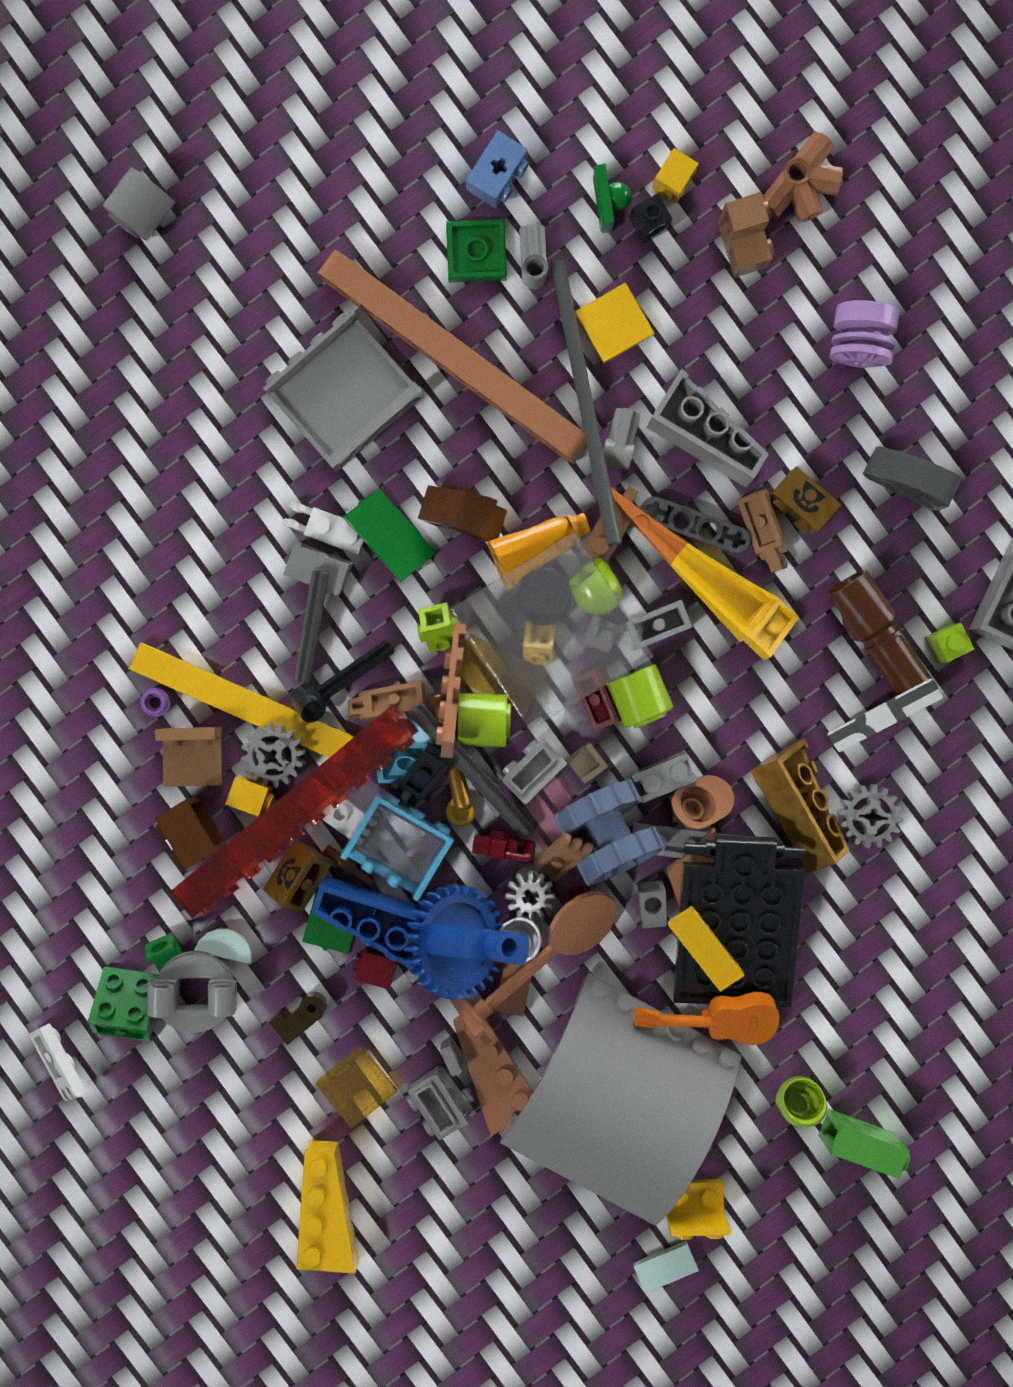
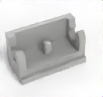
M298 542L292 547L283 575L310 585L312 571L315 568L325 569L329 571L326 591L339 596L341 590L345 588L354 562Z

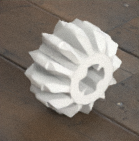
M528 870V879L524 880L521 873L516 874L519 885L509 881L508 887L516 892L505 893V898L514 900L508 905L509 910L519 907L516 917H522L524 912H528L527 918L533 921V912H537L538 916L543 918L544 912L541 907L547 910L553 908L552 904L546 900L554 899L555 893L545 892L553 885L551 881L541 885L544 880V874L540 873L536 880H534L533 871ZM525 890L537 891L538 894H535L536 900L533 902L530 899L524 900L522 897H525Z

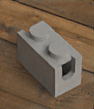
M682 600L623 623L631 636L634 650L692 628ZM675 610L678 611L679 616H680L681 621H682V624L680 623L679 618H678L677 613H676Z
M682 751L629 774L642 803L698 781L696 774L693 773L689 765L687 753Z

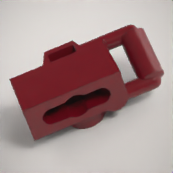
M492 829L490 835L474 834L472 854L530 863L535 859L536 843L533 840L509 837V832L505 830ZM517 846L524 847L523 854L516 853Z

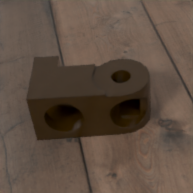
M316 991L309 992L303 997L300 1005L287 1016L280 1010L271 1018L269 1023L288 1045L322 1017L326 1010L327 1001L321 993Z

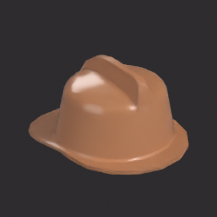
M705 775L697 778L698 781L677 789L671 799L673 823L678 822L679 825L687 829H702L727 816L734 806V793L725 780L718 776Z

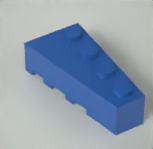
M325 875L319 886L312 913L340 930L351 933L359 938L360 942L367 946L371 945L384 953L385 957L406 966L409 971L416 965L406 963V960L413 954L410 951H404V947L412 944V941L404 938V935L413 933V929L407 925V922L417 921L412 911H422L420 905Z

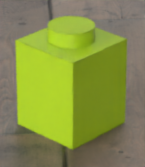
M962 623L950 624L925 637L937 663H948L974 650Z

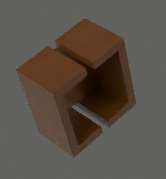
M199 795L185 799L155 817L158 823L155 825L158 834L163 840H168L173 849L171 850V855L177 865H182L185 870L228 846Z

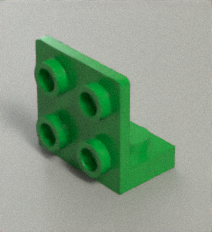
M104 967L88 1019V1024L93 1034L151 1042L154 1030L150 1023L151 1017L147 1015V984L150 980H156L158 974Z

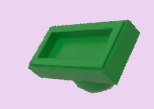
M599 164L594 167L593 183L600 231L606 233L613 230V211L620 212L625 210L632 201V193L629 186L623 182L616 181L609 184L606 164Z

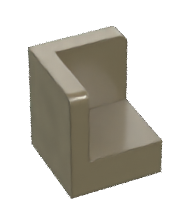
M590 742L566 758V761L584 784L608 768Z

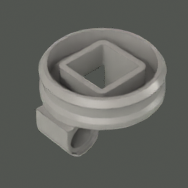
M204 951L180 953L163 966L156 980L148 982L147 1015L162 1018L167 1024L180 1031L190 1033L207 1031L221 1023L225 1017L235 1014L237 1009V980H234L233 974L226 963L219 957L210 955L211 953ZM180 978H209L208 1004H180Z

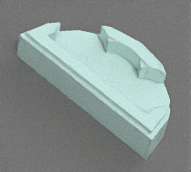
M219 927L209 931L198 941L194 950L211 953L209 955L249 965L253 963V950L249 942L241 932L233 928Z

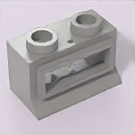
M534 739L522 751L526 756L519 763L513 760L502 771L505 776L501 781L526 806L562 769L568 766V763L544 739L539 743Z
M437 1066L409 1084L407 1091L409 1095L406 1096V1099L413 1111L420 1110L425 1118L422 1124L426 1132L430 1136L435 1134L440 1141L460 1127L468 1125L470 1114L467 1110L464 1112L461 1110L456 1102L457 1096L454 1090L447 1088L440 1077L441 1069Z

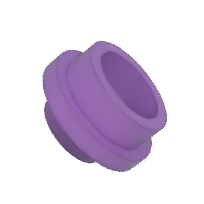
M151 688L144 692L140 704L143 712L148 716L160 717L167 713L171 701L169 695L163 689ZM154 697H158L161 701L158 708L152 705Z

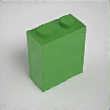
M831 1109L827 1110L818 1136L832 1155L900 1179L902 1171H905L909 1166L910 1151L894 1132Z

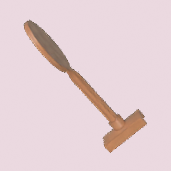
M590 891L578 895L566 903L555 915L549 927L548 939L550 944L485 1000L482 998L475 1005L467 998L463 1000H450L477 1040L480 1038L487 1049L497 1042L484 1021L494 1012L493 1009L546 965L556 954L577 955L586 952L600 943L610 932L616 920L617 908L614 900L604 892Z

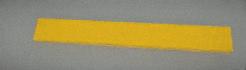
M140 642L129 667V670L258 727L262 726L265 730L266 725L273 722L275 729L283 723L285 724V732L294 729L296 731L293 738L295 740L298 738L303 739L299 745L342 764L345 762L355 739V736L319 720L313 723L305 722L298 712L292 708Z

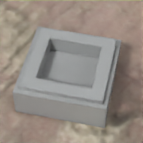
M452 1039L442 1042L440 1052L450 1075L453 1077L462 1073L463 1064Z

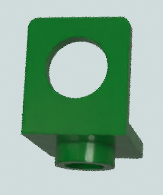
M173 932L145 944V960L147 963L153 961L159 973L171 958L183 953Z

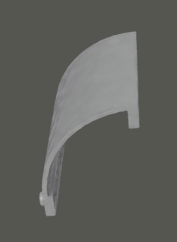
M588 973L583 979L576 999V1005L544 1074L519 1116L513 1113L509 1118L500 1143L656 1226L677 1204L704 1161L728 1107L742 1055L690 1027L659 1026L657 1029L636 1026L633 1016L637 1006L658 1011L660 1014L664 1013Z

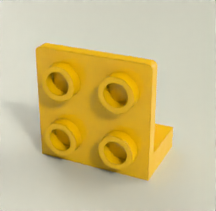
M693 1179L677 1204L665 1217L671 1236L681 1240H689L694 1236L721 1239L725 1235H731V1227L724 1213V1182L722 1179Z

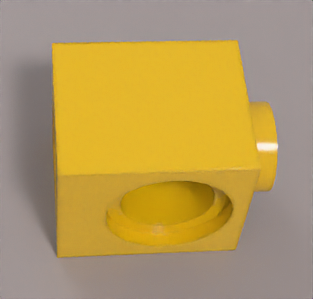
M673 148L656 175L652 189L656 190L655 193H658L661 199L665 201L672 200L677 204L694 177L699 163Z
M242 775L236 776L225 805L259 817L264 814V811L269 812L275 798V795L271 794L273 786H263L262 782L253 781L251 778Z

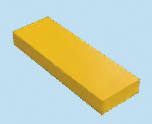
M690 906L668 921L671 930L720 992L745 976L743 970L693 906Z

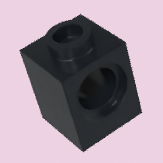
M657 193L632 207L629 220L640 240L645 244L668 231L672 217Z

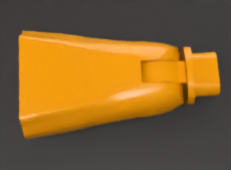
M584 513L575 517L567 515L551 518L531 528L487 541V544L494 558L496 570L509 591L518 585L521 579L531 570L540 568L567 552L574 546V541L576 543L581 542L580 537L590 533V528Z

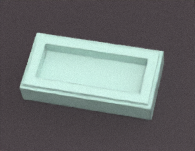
M686 1240L633 1262L644 1293L699 1271Z

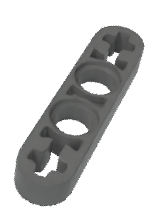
M650 497L641 506V510L647 515H650V512L646 510V506L651 507L653 503L658 504V510L664 513L667 512L668 507L673 509L668 517L667 524L662 522L665 518L662 515L657 514L653 519L675 534L735 555L740 554L750 545V535L744 528L668 500ZM685 513L689 517L688 527L684 529L677 528L673 523L674 515ZM704 523L715 525L717 533L714 538L707 539L702 536L700 530ZM724 527L728 529L724 535L733 537L738 533L740 534V540L744 541V544L733 548V542L724 538L722 544L717 541L720 539Z

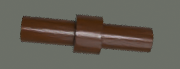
M328 844L322 852L324 856L340 867L339 871L347 877L351 875L367 888L374 882L375 878L357 866L358 862L349 857L346 860L340 858L341 853Z

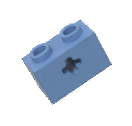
M497 130L467 177L466 190L496 209L501 201L505 203L513 191L511 185L515 178H521L529 166L527 161L528 149Z

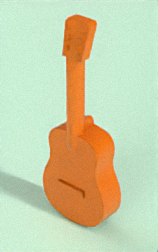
M763 992L747 993L737 997H715L711 1000L708 1008L702 1010L701 1015L660 1014L658 1011L637 1006L633 1016L636 1026L657 1029L659 1026L706 1027L713 1039H732L746 1045H760L769 1041L776 1033L780 1019L773 997Z

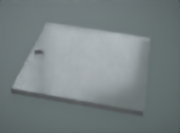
M575 531L451 608L458 622L466 624V634L487 664L488 671L493 673L529 730L653 657L651 650L619 602L617 592L612 591Z

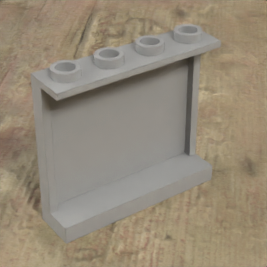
M353 310L348 314L342 313L333 321V327L325 334L321 332L311 340V346L306 351L294 354L288 361L289 365L283 371H276L271 374L266 380L267 385L263 387L336 473L424 397L421 388L410 380L357 319Z

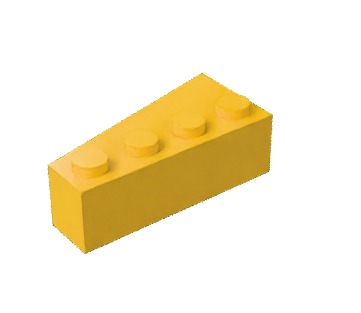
M309 1140L304 1151L296 1266L298 1270L356 1274L359 1255L355 1244V1233L350 1216V1204L345 1188V1176L338 1142Z

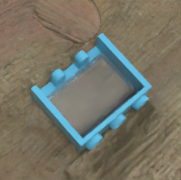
M377 792L342 850L340 858L344 860L347 857L362 865L361 868L370 874L374 871L386 878L387 883L392 887L397 888L400 886L411 892L413 899L418 901L454 841L453 835L450 834L451 829L439 821L432 824L425 820L426 815L412 806L408 810L399 805L400 799L388 792L382 795Z

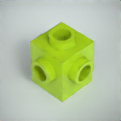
M448 603L420 608V625H417L420 641L426 642L430 653L452 648L454 623H460L458 616L453 617Z

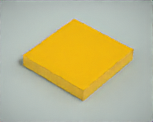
M626 282L575 311L578 322L602 364L609 362L654 336L653 329Z

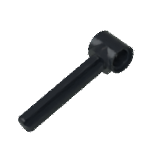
M384 640L317 688L313 685H301L295 688L290 695L291 704L305 722L313 723L320 720L326 711L327 704L325 701L394 654L393 646L388 640Z

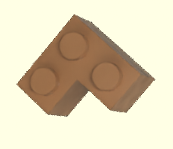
M761 192L725 203L717 221L734 278L768 268L775 254L771 239L766 238L764 232L769 219H771V210L768 202L763 201Z

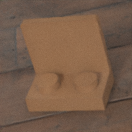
M222 727L155 729V741H162L163 785L165 787L219 786L223 784Z

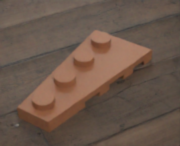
M454 623L452 650L445 653L444 669H449V676H443L441 693L447 694L446 701H440L438 719H444V726H437L436 745H441L440 757L453 758L466 633V624Z
M458 1016L453 1020V1024L490 1135L493 1136L506 1127L513 1113L519 1116L531 1097L533 1090L487 1018L484 1021L497 1040L489 1049L485 1047L480 1038L477 1040L461 1016Z

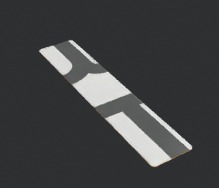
M928 679L828 732V736L838 752H841L941 700L943 696L933 679Z

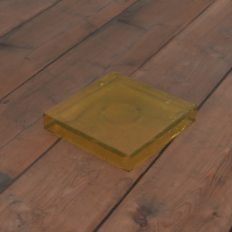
M362 1044L315 1082L351 1129L398 1091Z

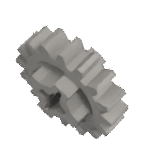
M273 722L266 725V730L262 726L255 729L256 734L250 733L247 735V739L251 743L242 745V749L248 751V754L241 757L242 761L249 762V766L244 769L245 772L253 770L255 774L252 780L255 781L260 777L263 778V786H267L271 781L274 787L280 786L282 780L285 784L292 781L291 775L297 777L301 773L297 767H302L306 763V761L300 758L301 755L306 753V749H299L298 746L303 739L298 738L295 740L293 735L296 730L292 729L289 732H285V724L283 723L277 729H275ZM275 736L279 737L277 741H270L264 737ZM288 747H290L292 758L289 756ZM272 750L277 752L275 760L271 758ZM275 768H276L278 771H283V772H282V773H270V772H268V771H269L270 769H275Z
M870 784L867 791L864 785H858V793L849 790L848 795L850 799L840 800L845 805L844 810H837V814L842 815L844 818L838 823L841 827H847L843 832L845 837L848 838L854 835L852 843L858 845L862 841L863 847L870 848L873 842L876 847L880 848L882 847V839L892 842L890 833L900 832L895 825L896 822H903V818L897 816V812H900L903 808L893 804L897 800V796H887V788L882 787L878 791L877 785ZM863 799V803L859 805L857 808H854L857 802ZM881 801L887 807L888 812H884L880 807ZM872 812L881 817H874L867 820L859 815H865L866 813L869 814ZM852 820H856L858 822V824L860 825L861 833H859L856 830ZM886 824L885 827L877 833V829H879L882 825Z

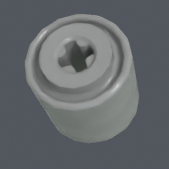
M130 167L106 199L103 207L109 212L107 216L135 238L141 237L147 241L175 202L146 176Z

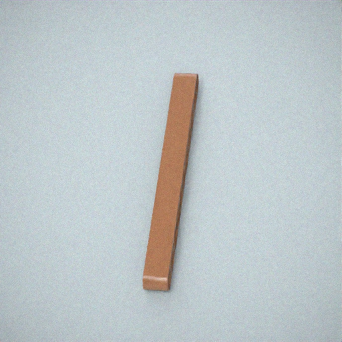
M334 250L318 271L317 275L326 284L569 463L574 464L587 447L585 434L581 429L341 252Z

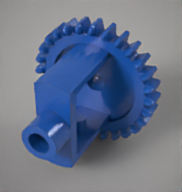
M447 885V887L436 888L437 893L429 892L427 894L428 901L420 900L418 902L422 911H412L417 921L407 922V925L413 929V933L405 934L404 938L411 940L412 944L404 947V951H410L413 955L406 960V963L416 964L410 971L411 975L419 976L416 983L418 985H425L424 990L434 993L436 997L450 1000H463L467 996L473 997L477 994L476 990H485L483 982H493L489 972L497 973L500 971L494 965V962L525 965L528 957V934L498 931L497 929L502 927L504 922L495 921V918L501 914L499 910H491L495 903L492 900H486L487 894L479 893L477 888L468 887L467 885Z

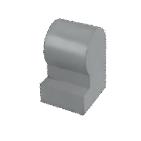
M662 880L636 883L642 929L666 927V890Z

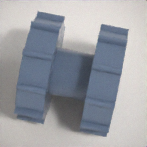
M631 778L626 781L612 783L607 787L589 793L553 816L562 835L567 833L573 837L588 832L597 851L576 864L588 886L606 881L611 877L628 871L665 849L655 826L631 834L622 816L642 802Z

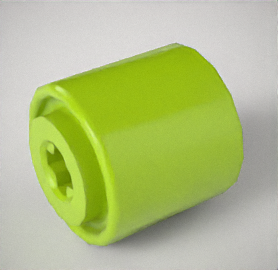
M656 663L607 683L624 727L634 726V728L649 724L666 716L667 712L674 707Z
M459 693L458 743L461 746L506 747V738H510L511 703H507L508 696L506 694Z

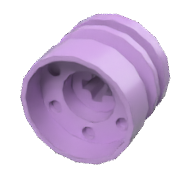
M853 300L838 304L833 327L842 333L832 337L831 343L834 347L830 350L829 358L839 364L860 368L890 365L893 362L894 356L890 350H893L895 347V341L887 336L895 334L897 331L900 312L898 308L887 303L868 300Z

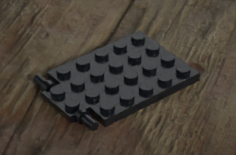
M715 835V841L705 840V843L685 842V855H704L705 858L713 859V863L683 861L679 914L693 906L743 970L745 976L720 992L677 937L673 988L674 1003L710 1004L711 1000L718 996L737 997L747 993L763 992L773 997L776 1007H791L805 870L803 866L775 865V861H784L785 858L805 859V847L785 846L784 843H777L775 837Z

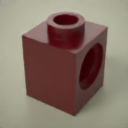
M366 946L363 954L357 953L352 970L357 971L355 980L389 990L398 962L385 957V954L381 951Z

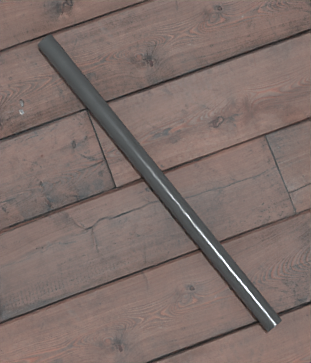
M556 260L550 265L607 546H615L621 544L622 541L564 260Z

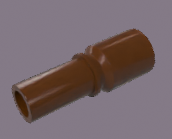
M867 569L854 573L828 591L834 606L841 613L843 627L853 641L862 642L864 645L862 651L866 654L874 668L882 672L897 696L928 679H932L902 634L904 631L902 625L895 624V610Z

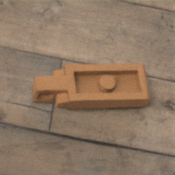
M628 486L623 497L632 503L639 491ZM614 504L622 538L631 522ZM601 516L580 553L592 560L601 558L607 563L617 545L607 546Z
M762 489L737 499L756 555L759 554L761 560L767 559L771 573L787 568L784 552H787L786 541L768 490Z

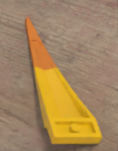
M611 487L613 501L618 509L739 642L744 641L764 661L770 658L799 617L780 598L731 571L690 545Z

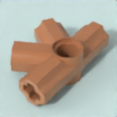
M814 131L763 195V201H767L770 206L772 218L777 220L788 205L792 203L798 222H807L824 212L818 193L838 195L842 182L843 168L821 165L835 147L831 140L823 133ZM793 170L798 171L803 179L799 181L794 180L790 177L789 172Z

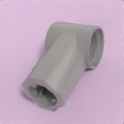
M527 224L519 228L522 281L529 289L536 290L545 285L548 277L545 226ZM535 267L539 268L542 273L538 276H532L527 271Z
M616 408L609 437L606 438L603 448L606 465L629 470L635 447L633 441L637 432L640 413L627 408Z

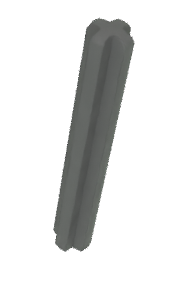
M315 568L311 575L294 677L296 681L308 683L312 678L329 578V571L321 568Z

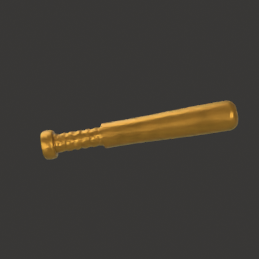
M440 694L429 697V703L434 707L436 719L444 726V719H438L440 701H446V695ZM452 762L447 769V776L454 807L457 811L470 809L472 801L466 778Z

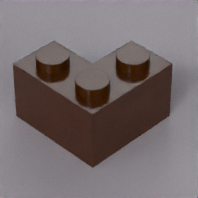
M441 483L440 487L428 485L417 519L438 528L457 531L474 539L487 542L499 538L507 510L497 506L498 501L496 499L483 495L480 498L477 497L476 490L460 486L458 490L455 486Z

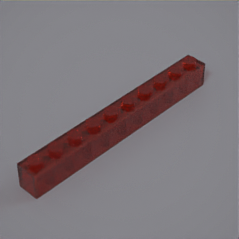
M397 704L392 705L173 888L170 893L192 919L200 913L205 917L218 906L215 900L221 895L227 899L240 888L236 884L243 877L248 881L261 871L258 865L262 861L266 860L270 863L282 853L279 847L286 841L292 845L302 837L304 833L301 829L308 823L312 827L326 817L323 811L327 807L332 805L335 809L348 798L345 792L351 787L358 790L370 780L367 775L374 768L380 772L393 761L390 757L392 753L397 749L403 753L416 741L412 737L419 730Z

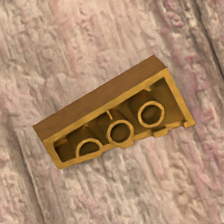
M804 737L762 761L751 770V773L793 847H805V859H800V861L804 864L808 873L836 864L849 852V848L836 815L830 814L828 811L829 797L825 789L821 790L814 775L818 770L815 762H809L804 750L808 748V744Z

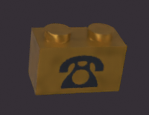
M797 466L786 475L769 495L773 501V507L783 515L789 514L795 520L793 522L794 525L805 534L808 532L812 535L817 533L841 506L835 498Z
M293 839L263 890L281 907L302 914L333 863L314 847Z

